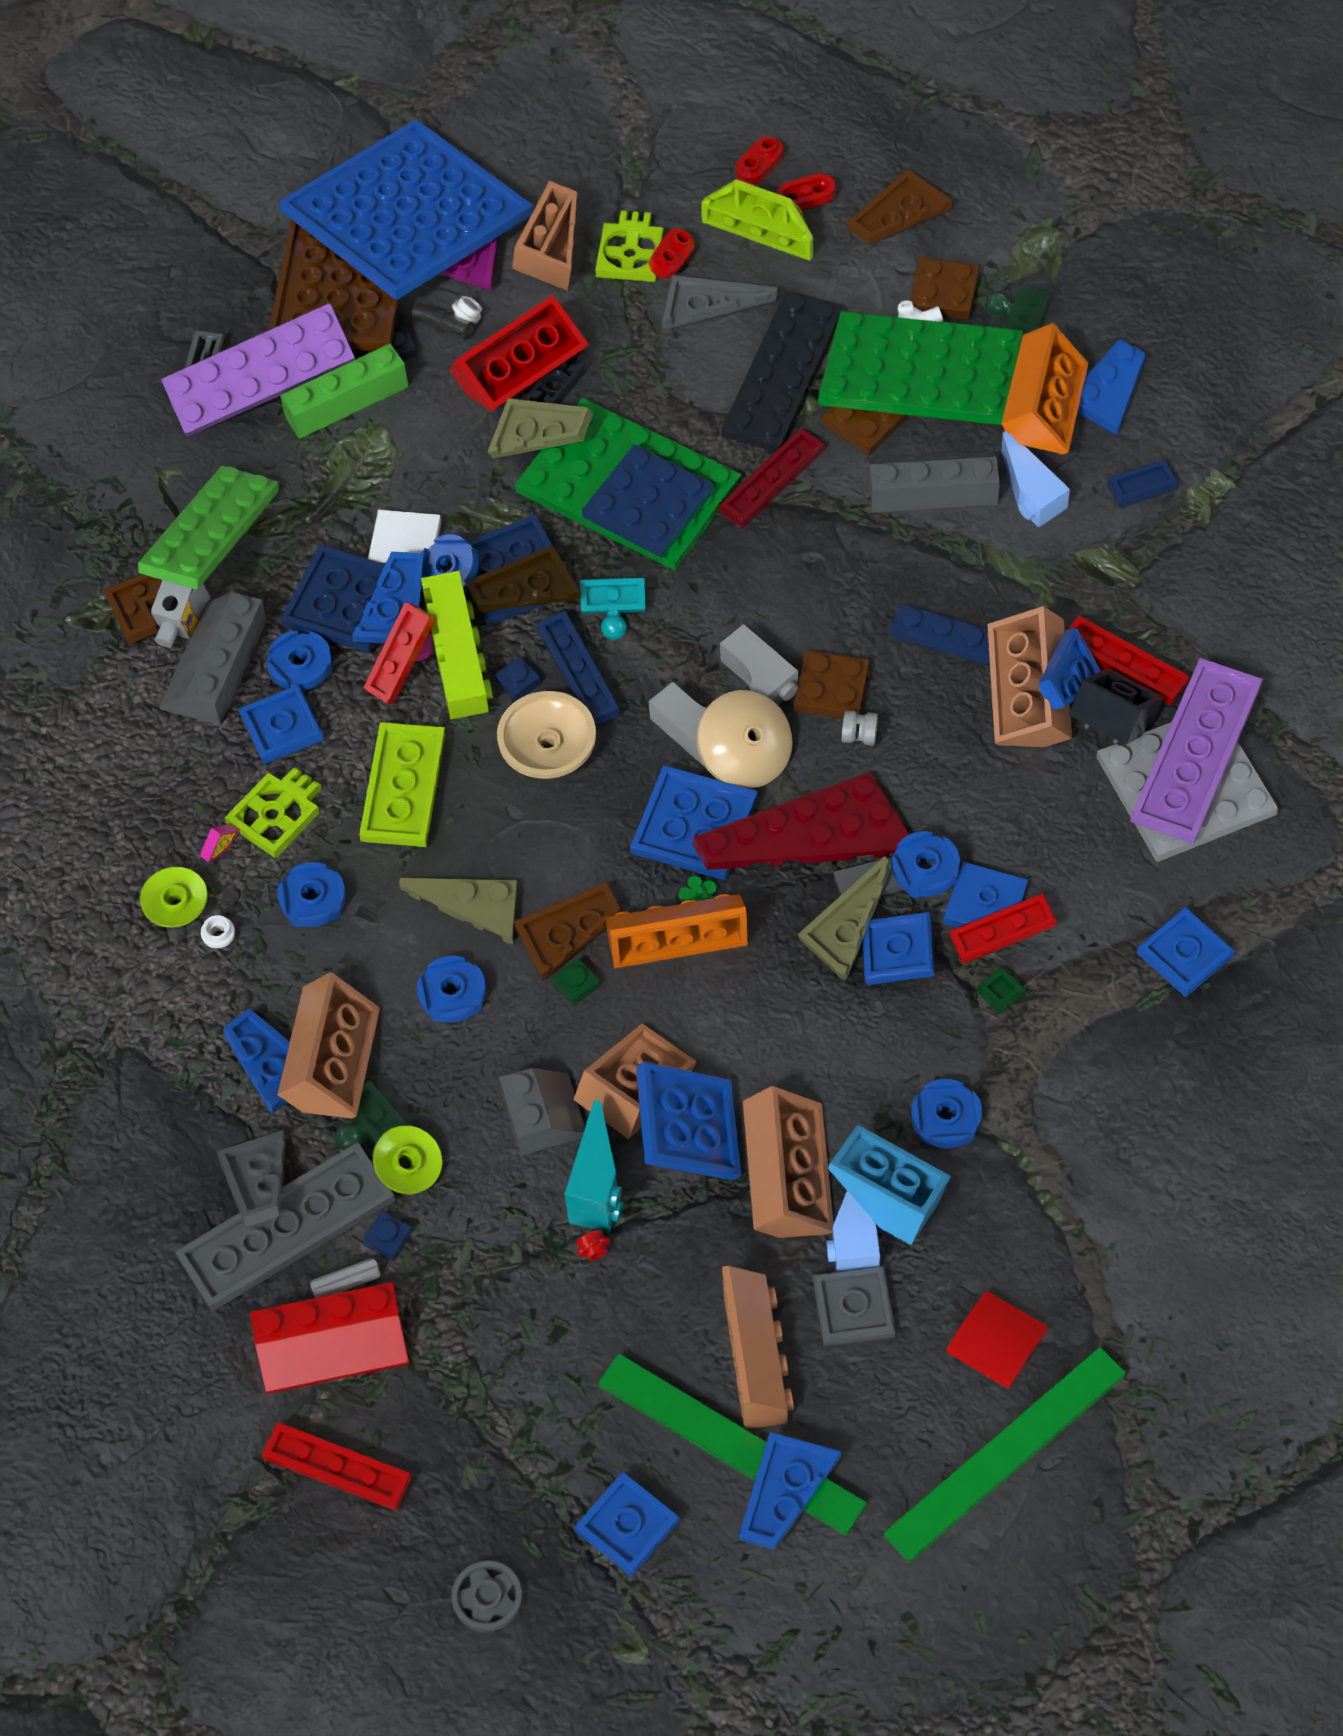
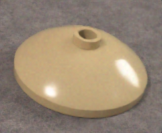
M748 690L728 692L708 705L698 723L696 740L700 758L707 770L719 781L747 789L761 787L778 777L789 761L792 751V733L789 722L779 706L760 693ZM749 730L756 734L755 741L749 739Z
M555 691L535 692L518 699L504 712L497 729L498 747L504 760L521 774L542 779L564 776L579 768L591 755L596 742L595 722L588 708L578 699ZM545 745L553 746L551 748H543Z

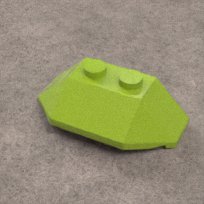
M735 179L705 197L701 202L703 223L808 261L812 260L813 236L799 206L790 198Z

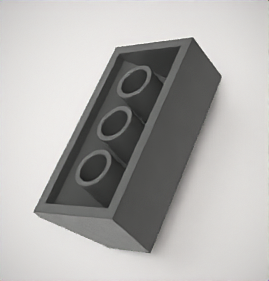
M992 450L867 458L872 513L998 505L1000 482L997 457Z
M231 592L207 602L163 697L160 710L221 725L267 623L261 599Z

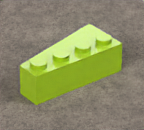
M454 571L421 578L427 613L436 618L431 627V634L450 720L489 712L487 699L493 698L489 679L483 680L482 672H487L483 653L477 654L476 646L481 645L477 626L471 627L470 620L475 619L471 600H465L460 572Z

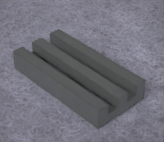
M195 330L184 369L196 363L203 339L207 340L200 361L210 357L214 340H216L212 356L223 352L227 341L225 334Z

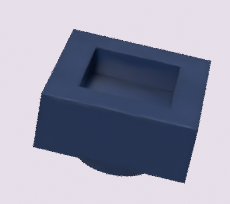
M520 657L494 675L495 682L514 701L524 697L541 684L540 676Z
M380 1212L364 1237L363 1244L365 1247L395 1261L411 1236L412 1228Z

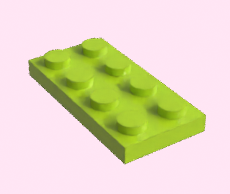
M380 722L359 834L361 842L427 847L446 736L445 727Z

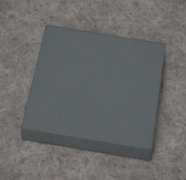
M884 1266L813 1275L823 1347L895 1337Z

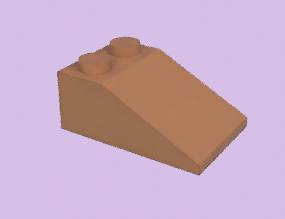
M640 1024L584 1070L573 1100L588 1111H591L594 1100L601 1101L605 1123L629 1139L642 1128L636 1067L643 1062L691 1071L697 1061L644 1024Z

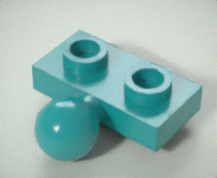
M644 578L580 580L581 614H607V617L602 621L601 631L610 640L620 639L626 633L627 625L620 616V613L646 612Z

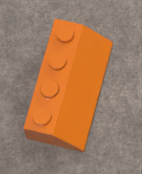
M1054 323L1023 335L1001 424L1005 431L1011 434L1021 445L1066 454L1069 452L1088 362Z
M721 894L713 899L702 901L687 900L680 905L668 907L653 906L645 911L634 913L619 912L611 917H606L607 935L614 969L748 945L747 912L740 894Z

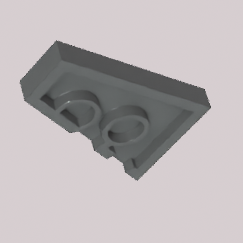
M284 1130L217 1151L220 1165L245 1227L280 1216L286 1147Z

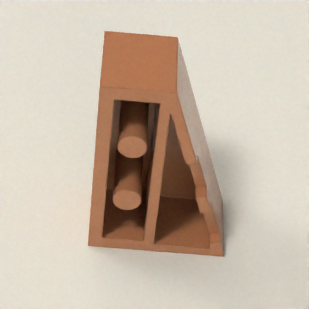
M551 181L548 182L515 246L512 269L568 291L577 191Z

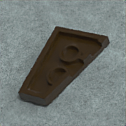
M553 545L465 582L466 590L480 613L581 599L579 589Z

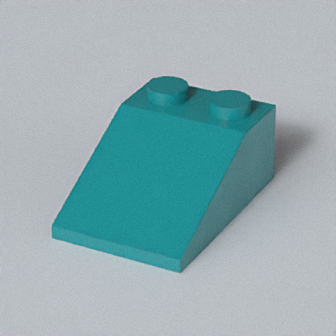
M594 1100L565 1191V1201L569 1224L610 1233L613 1221L619 1222L623 1210V1201H620L622 1187L617 1186L616 1171L601 1101Z

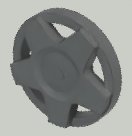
M480 1561L465 1568L456 1578L452 1588V1604L457 1617L469 1628L479 1632L495 1631L508 1625L517 1616L522 1604V1589L519 1579L509 1567L496 1561ZM485 1569H494L502 1573L496 1577H491ZM469 1576L471 1586L459 1591L462 1583ZM514 1586L516 1589L515 1602L507 1596ZM461 1609L472 1610V1620ZM494 1616L503 1617L496 1622L490 1623Z

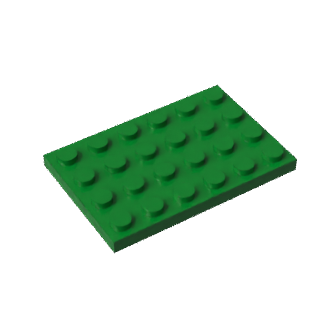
M841 311L818 396L819 405L1002 425L1023 337V330Z
M581 398L576 406L588 407L593 413L583 441L542 449L515 483V492L660 564L676 570L719 512V505L737 488L741 482V474ZM634 444L714 484L713 494L663 558L582 517L584 506Z

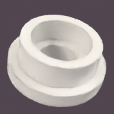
M462 296L460 300H455L452 305L455 316L463 323H477L481 318L482 307L468 296Z
M220 915L209 917L201 928L202 940L211 948H223L229 945L235 936L233 923ZM217 931L224 932L219 936H213V934Z

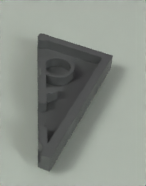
M672 275L662 319L663 329H670L774 302L777 300V287Z

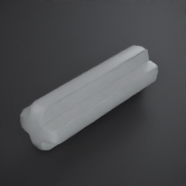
M370 1258L313 1279L310 1282V1286L315 1298L329 1296L379 1278L380 1270L376 1260Z

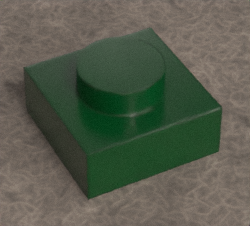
M579 958L552 977V984L573 1006L600 987L598 978Z

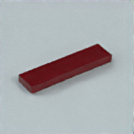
M800 428L719 505V512L741 528H744L825 451V444Z

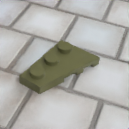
M508 398L487 453L494 459L581 442L584 439L593 413L588 407Z

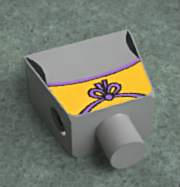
M162 580L151 612L159 626L154 638L156 643L171 648L177 636L186 639L191 638L207 602L211 600L204 584L196 590Z

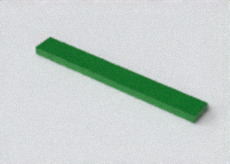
M1099 1347L884 1532L886 1540L910 1564L1125 1377L1126 1372Z
M618 1353L600 1379V1388L750 1479L756 1480L767 1442ZM826 1478L803 1511L847 1537L865 1510L867 1502Z

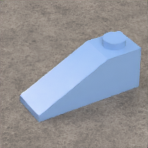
M1006 431L1003 432L1001 452L1019 511L1027 520L1031 519L1038 527H1041L1068 508L1070 489L1024 445L1019 444L1011 434Z
M848 1191L833 1225L832 1240L826 1241L828 1262H835L836 1272L878 1267L880 1262L876 1223Z

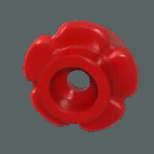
M602 1230L591 1231L576 1241L579 1248L577 1254L579 1257H587L589 1261L599 1259L608 1252L606 1247L609 1245L610 1239L604 1236Z

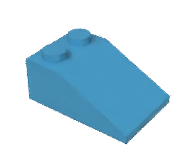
M858 1124L828 1167L831 1173L879 1228L910 1245L913 1244L937 1207L951 1178L945 1172Z

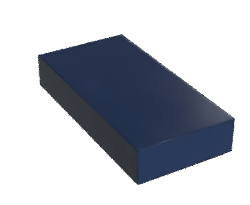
M1166 459L1107 479V486L1119 508L1177 490L1179 484Z

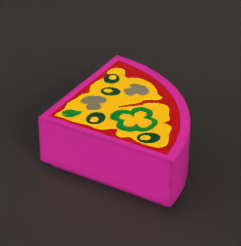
M232 824L211 828L201 850L200 857L207 862L218 858L232 844L239 829Z

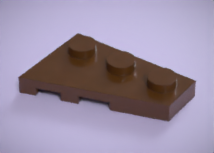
M907 169L848 220L847 229L871 245L951 209L953 200Z

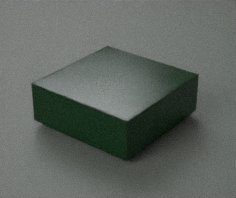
M1001 967L977 986L976 992L1000 1015L1025 996L1026 990L1004 967Z

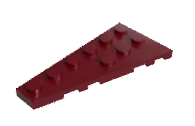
M868 772L694 836L692 845L706 869L717 870L746 868L751 863L769 862L770 866L782 865L783 861L800 860V864L845 861L852 860L854 856L873 855V858H883L887 854H893L899 842L908 836L909 833L872 774Z

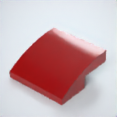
M985 1291L960 1326L946 1352L1009 1389L1026 1367L1031 1354L1045 1337L1048 1326L990 1292Z

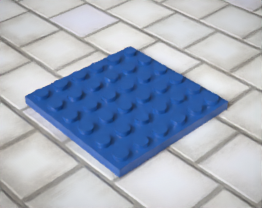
M417 119L279 201L280 211L395 300H398L529 218L533 213V205Z

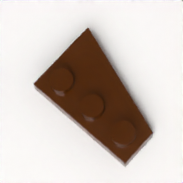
M606 882L514 921V925L541 980L544 981L607 928L606 917H611L621 912V909Z

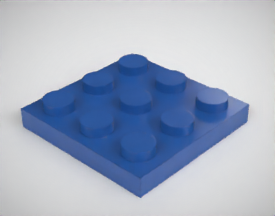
M663 765L631 843V854L726 881L730 869L707 870L692 845L693 837L751 816L758 799V792Z
M643 1062L637 1066L645 1164L733 1181L741 1176L731 1080Z

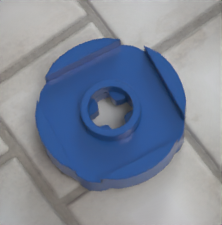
M447 534L437 537L433 540L435 543L429 549L424 548L421 551L424 555L422 578L459 571L464 595L467 594L465 582L475 578L478 571L477 550L458 535ZM449 560H451V569L444 572L442 566H446Z
M298 630L289 631L272 642L268 650L267 667L272 680L277 685L285 689L299 685L303 693L305 690L314 688L322 683L331 674L333 667L330 648L325 639L319 634L308 631L309 634H299ZM298 656L300 659L304 657L307 659L305 663L295 665L293 658Z
M920 831L904 837L899 842L892 858V873L896 882L907 891L909 896L921 898L923 896L939 895L957 882L960 856L956 846L948 838L943 836V839H941L940 837L933 836V832ZM925 858L927 862L933 861L935 863L930 869L919 867L920 859Z
M319 862L303 863L292 868L289 871L290 875L285 878L284 882L281 880L277 891L279 905L282 913L293 926L318 927L340 918L346 901V891L341 876L336 871L328 869L327 865ZM315 889L316 894H320L314 900L303 898V896L308 895V890Z
M444 956L432 961L427 966V970L423 973L422 977L420 975L417 981V994L420 1005L429 1014L430 1019L437 1023L459 1022L477 1015L482 1010V1003L486 997V985L482 971L475 964L473 966L471 963L465 962V958L460 956ZM454 983L455 988H461L456 994L449 995L443 992L447 990V984Z
M939 1079L924 1086V1090L918 1096H915L912 1103L911 1120L913 1127L920 1136V1140L927 1146L955 1148L970 1143L974 1140L981 1124L982 1107L978 1096L974 1091L971 1093L969 1089L964 1087L963 1083L957 1080ZM943 1107H949V1111L956 1113V1116L951 1117L950 1120H944L937 1114L942 1113Z

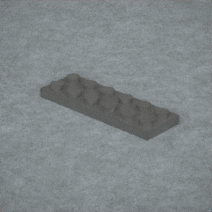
M357 1142L282 1187L279 1217L245 1227L239 1213L175 1251V1254L213 1312L395 1202V1197L391 1190L379 1179L374 1165Z

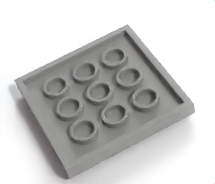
M1172 722L1145 732L1143 736L1127 745L1114 744L1097 751L1096 758L1130 817ZM1237 742L1195 844L1135 824L1154 859L1156 862H1159L1277 815L1278 807L1239 742Z

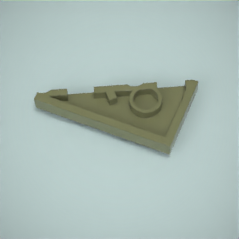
M885 856L798 934L799 939L843 981L848 978L892 869L889 860Z
M400 878V890L407 892L409 896L419 901L422 899L437 905L440 911L460 921L470 922L473 927L481 931L487 929L501 936L504 942L513 944L518 890L517 880Z

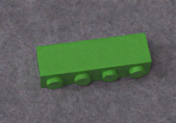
M391 344L381 347L280 395L285 418L298 438L301 439L408 388L405 364Z

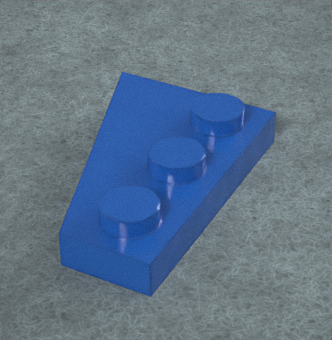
M1119 339L1085 377L1078 413L1118 435L1132 391L1136 386L1144 364L1146 353Z
M391 551L376 583L377 587L371 600L367 602L363 611L364 615L353 632V642L385 643L404 603H413L420 608L423 553Z
M1077 628L1064 632L1038 683L1042 696L1048 699L1053 710L1065 707L1075 701L1083 680L1101 671Z
M249 1008L224 1026V1036L272 1115L288 1103L277 1094L290 1042Z
M770 1432L739 1533V1540L776 1550L841 1458V1451Z

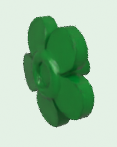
M692 876L687 881L688 887L680 889L679 899L683 902L687 900L702 901L713 899L714 897L711 895L716 892L717 887L710 880L702 885L700 877Z

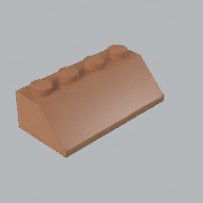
M1042 606L987 624L995 744L1001 746L1046 747L1072 739L1071 716L1069 715L1070 704L1053 710L1048 699L1042 696L1038 684L1065 632L1064 619Z
M332 972L305 985L302 989L277 1095L303 1113L344 1118L356 1117L380 1007Z
M774 1086L744 1100L743 1109L754 1230L778 1238L833 1233L834 1223L822 1103Z
M723 1266L724 1301L744 1429L788 1424L787 1411L794 1410L791 1388L784 1389L782 1376H788L786 1355H778L777 1343L783 1342L780 1320L773 1321L771 1309H777L775 1287L768 1288L766 1275L732 1266Z

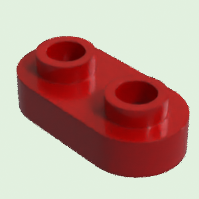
M774 137L758 139L737 161V180L753 186L760 184L783 159V145L781 141Z
M814 174L782 184L778 188L777 194L793 200L802 211L830 202L835 196V182L827 174Z
M680 228L672 229L666 234L648 261L649 268L654 275L659 278L669 279L677 273L694 249L695 242L691 234Z

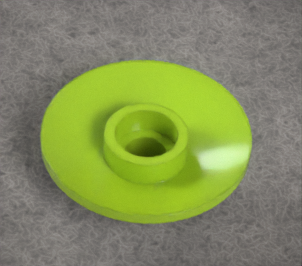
M170 867L156 872L145 882L140 894V904L145 916L151 922L162 927H180L194 921L202 913L207 903L208 893L203 879L196 872L183 867ZM175 900L181 901L176 905H170Z
M398 1126L384 1133L376 1143L373 1152V1165L379 1179L391 1190L407 1195L418 1194L430 1188L438 1179L442 1169V1155L436 1141L424 1130L414 1126ZM399 1159H406L410 1167L408 1169L401 1167Z

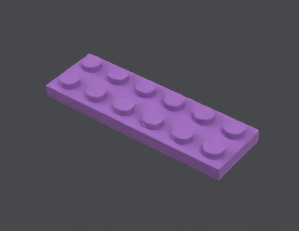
M329 303L161 380L183 431L189 437L356 359L336 314Z
M1202 658L1199 659L1132 812L1130 822L1195 844L1257 698L1263 679Z

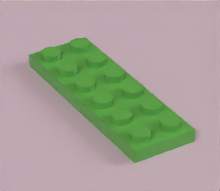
M221 466L138 562V572L198 590L279 492V481L268 479L262 475L239 471L234 467Z

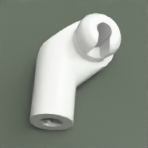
M903 301L897 308L899 312L898 317L943 321L939 306L922 312L915 308L911 301Z

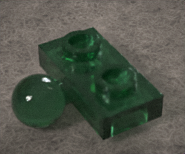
M1021 284L1014 304L1009 303L1005 295L995 293L987 298L985 308L987 313L995 318L1008 315L1009 319L1005 328L1023 330V335L1038 329L1051 293Z
M368 1081L363 1085L357 1116L354 1117L357 1123L355 1125L348 1123L340 1126L335 1133V1142L344 1151L357 1142L361 1145L363 1136L367 1134L376 1145L381 1136L388 1130L408 1125L374 1084Z

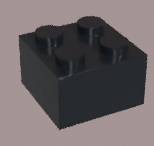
M1106 668L1083 680L1069 715L1078 719L1077 723L1082 727L1091 730L1096 729L1106 734V738L1112 743L1127 745L1143 736L1145 732L1150 731L1164 697Z

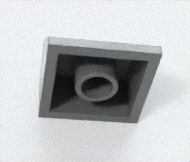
M530 1068L499 1077L502 1097L521 1156L582 1138L585 1124L579 1105L573 1100L575 1093L569 1074Z

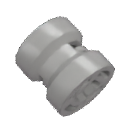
M845 710L842 743L852 744L854 741H862L864 745L875 746L878 713L868 712L865 715H859L856 711Z

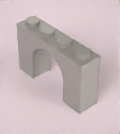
M744 624L720 643L721 662L738 675L748 685L750 691L768 697L777 705L782 701L790 700L798 690V670ZM672 682L649 701L650 719L698 762L705 766L698 752L696 734L699 720L706 708L695 702Z

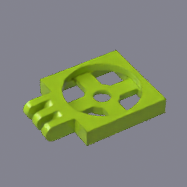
M621 210L619 224L604 223L595 269L596 277L656 282L657 276L652 273L648 263L634 268V265L640 261H649L652 253L664 237L663 227L650 226L651 212H645L643 221H639V211H633L632 220H628V211ZM612 237H626V242L621 247L608 246V242ZM639 238L651 239L655 249L640 248L638 246ZM626 250H634L636 254L632 257H627L624 255V252ZM606 258L619 259L622 263L621 268L612 265Z
M296 767L282 780L268 772L225 817L226 824L234 825L239 829L238 833L274 858H277L319 814L318 806L312 803L311 800L320 792L322 785L317 781L311 783L312 778L307 774L302 775V771ZM269 794H281L275 801L266 802L261 798ZM294 801L301 809V816L296 821L285 815V810ZM249 807L259 815V818L250 827L244 823L245 814ZM269 810H276L278 816L275 819H268L266 813ZM270 826H277L285 831L277 840H267L261 836Z

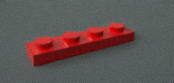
M1079 615L1067 629H1078L1098 666L1103 669L1109 668L1163 696V702L1170 706L1175 703L1189 684V675Z
M277 1422L262 1452V1457L266 1461L397 1511L412 1479L411 1474L279 1422Z

